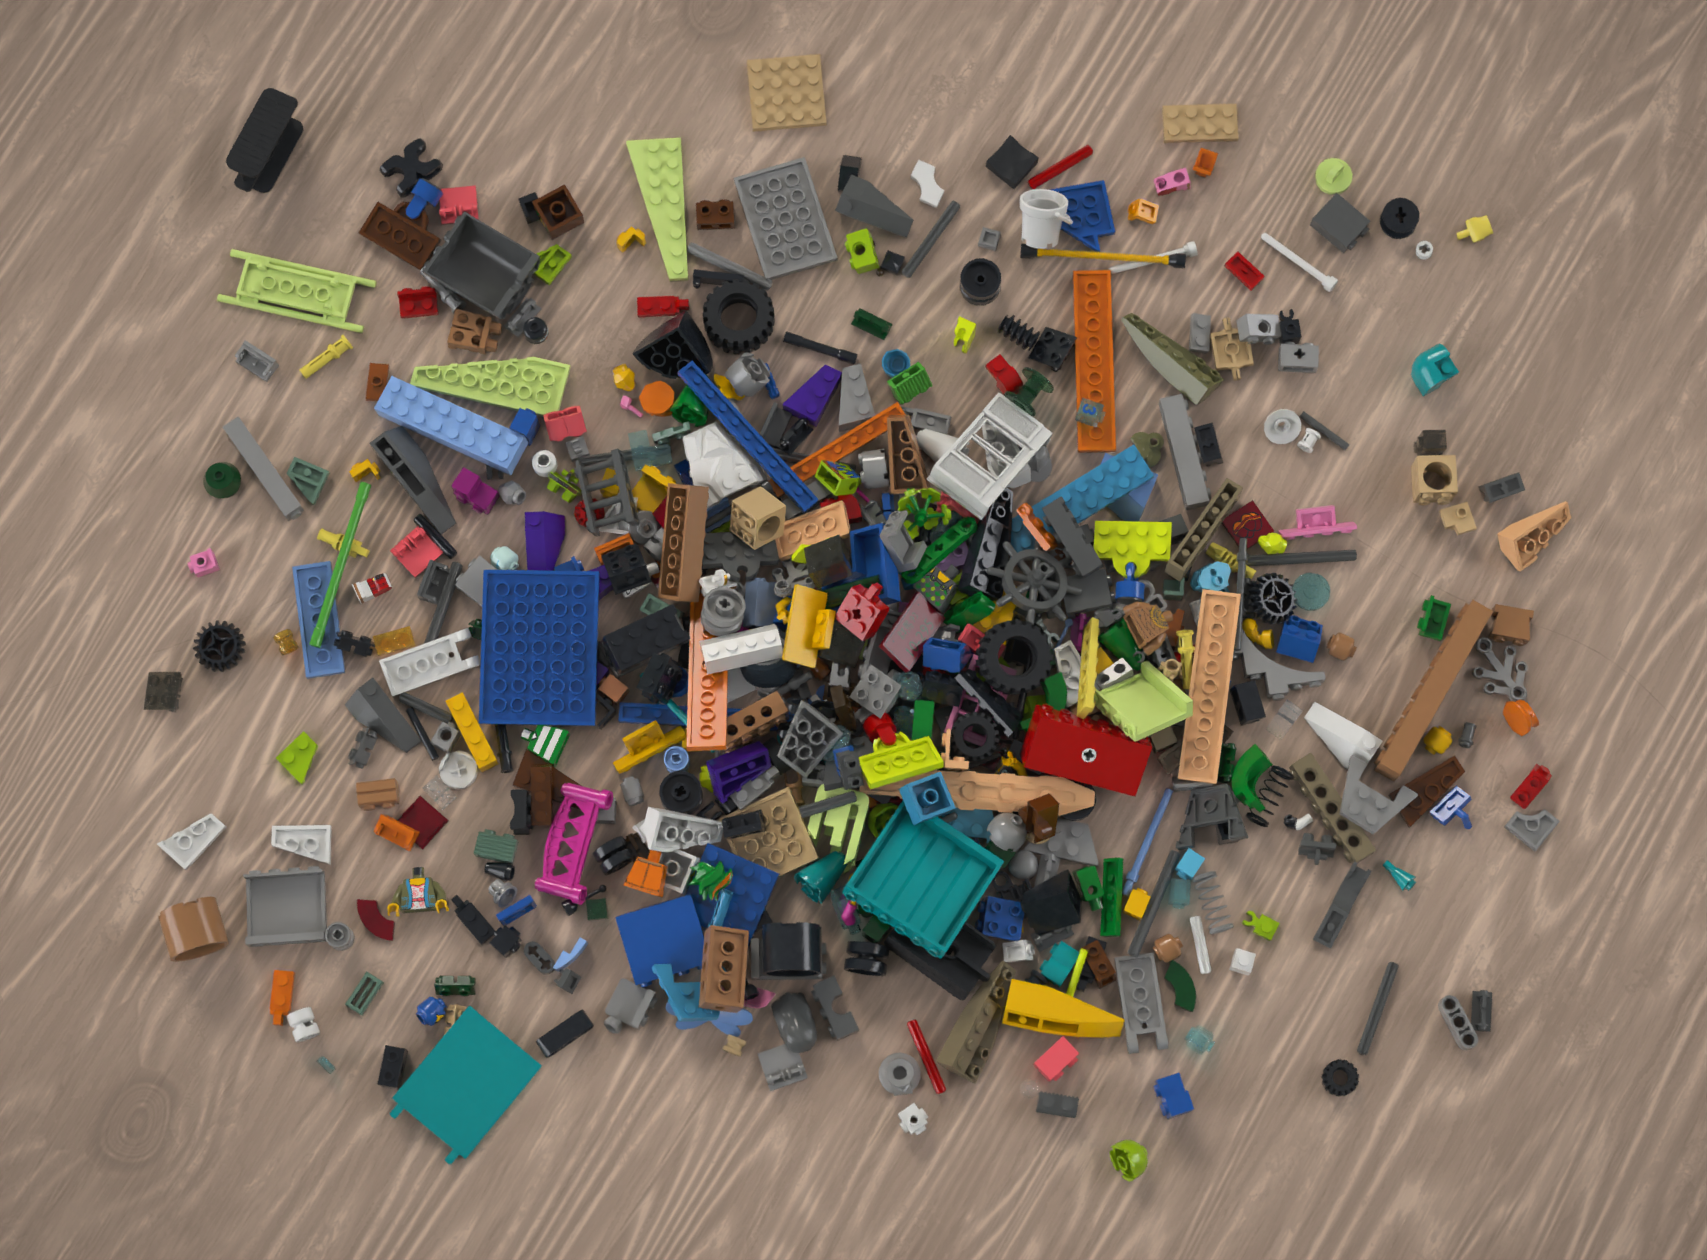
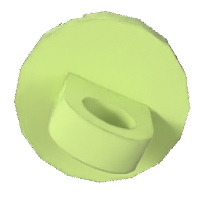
M1330 158L1319 164L1315 172V179L1321 191L1330 195L1341 194L1349 188L1353 174L1350 166L1345 161L1338 158Z

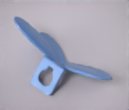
M668 1002L666 1004L667 1012L676 1016L670 1003ZM742 1008L738 1013L720 1011L719 1018L710 1021L723 1033L738 1037L741 1034L738 1026L750 1024L753 1021V1016L749 1011ZM677 1020L676 1027L686 1030L700 1026L707 1021L679 1022Z

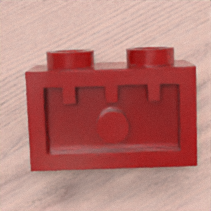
M424 286L416 290L405 288L397 292L401 319L439 315L435 288Z

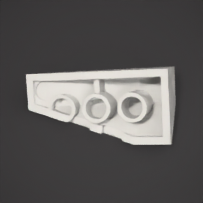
M986 422L982 426L983 439L1010 460H1013L1020 451L1016 443ZM985 450L988 471L997 478L1007 465ZM1028 463L1007 487L1016 488L1031 482V469Z

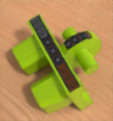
M574 469L570 472L563 470L561 472L563 476L557 472L554 474L551 472L548 476L550 481L547 489L557 493L562 486L566 490L561 498L568 503H571L576 496L582 495V490L572 483L578 484L579 479L575 477Z

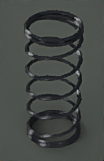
M1272 765L1271 770L1268 772L1272 779L1264 780L1267 788L1259 789L1262 797L1258 798L1279 806L1276 802L1266 798L1261 793V790H1268L1280 797H1284L1281 793L1272 790L1265 782L1273 781L1285 788H1289L1272 777L1270 772H1274L1276 775L1287 780H1293L1294 776L1286 769ZM1251 809L1246 814V817L1253 823L1262 827H1268L1269 822L1254 814ZM1264 809L1268 814L1274 815L1271 811Z

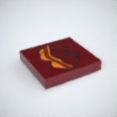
M1253 500L1227 516L1222 522V525L1238 547L1240 538L1247 539V549L1257 544L1260 536L1274 533V529Z

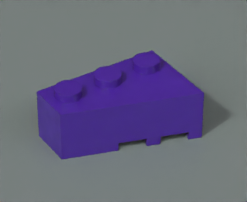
M825 364L782 404L783 410L792 413V416L798 419L805 417L809 421L808 424L817 427L842 381V372Z
M760 741L706 761L713 793L722 804L735 791L738 793L742 790L741 787L747 782L755 780L772 767L768 749Z

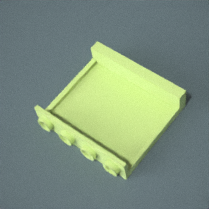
M1149 661L1141 663V673L1101 691L1096 689L1093 698L1095 706L1101 710L1103 715L1112 720L1114 725L1118 726L1124 731L1126 736H1129L1135 742L1193 716V700Z

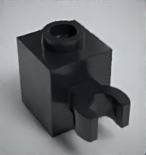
M1292 309L1289 310V317H1285L1283 311L1279 313L1280 345L1285 342L1299 344L1302 337L1299 319H1293L1294 312Z

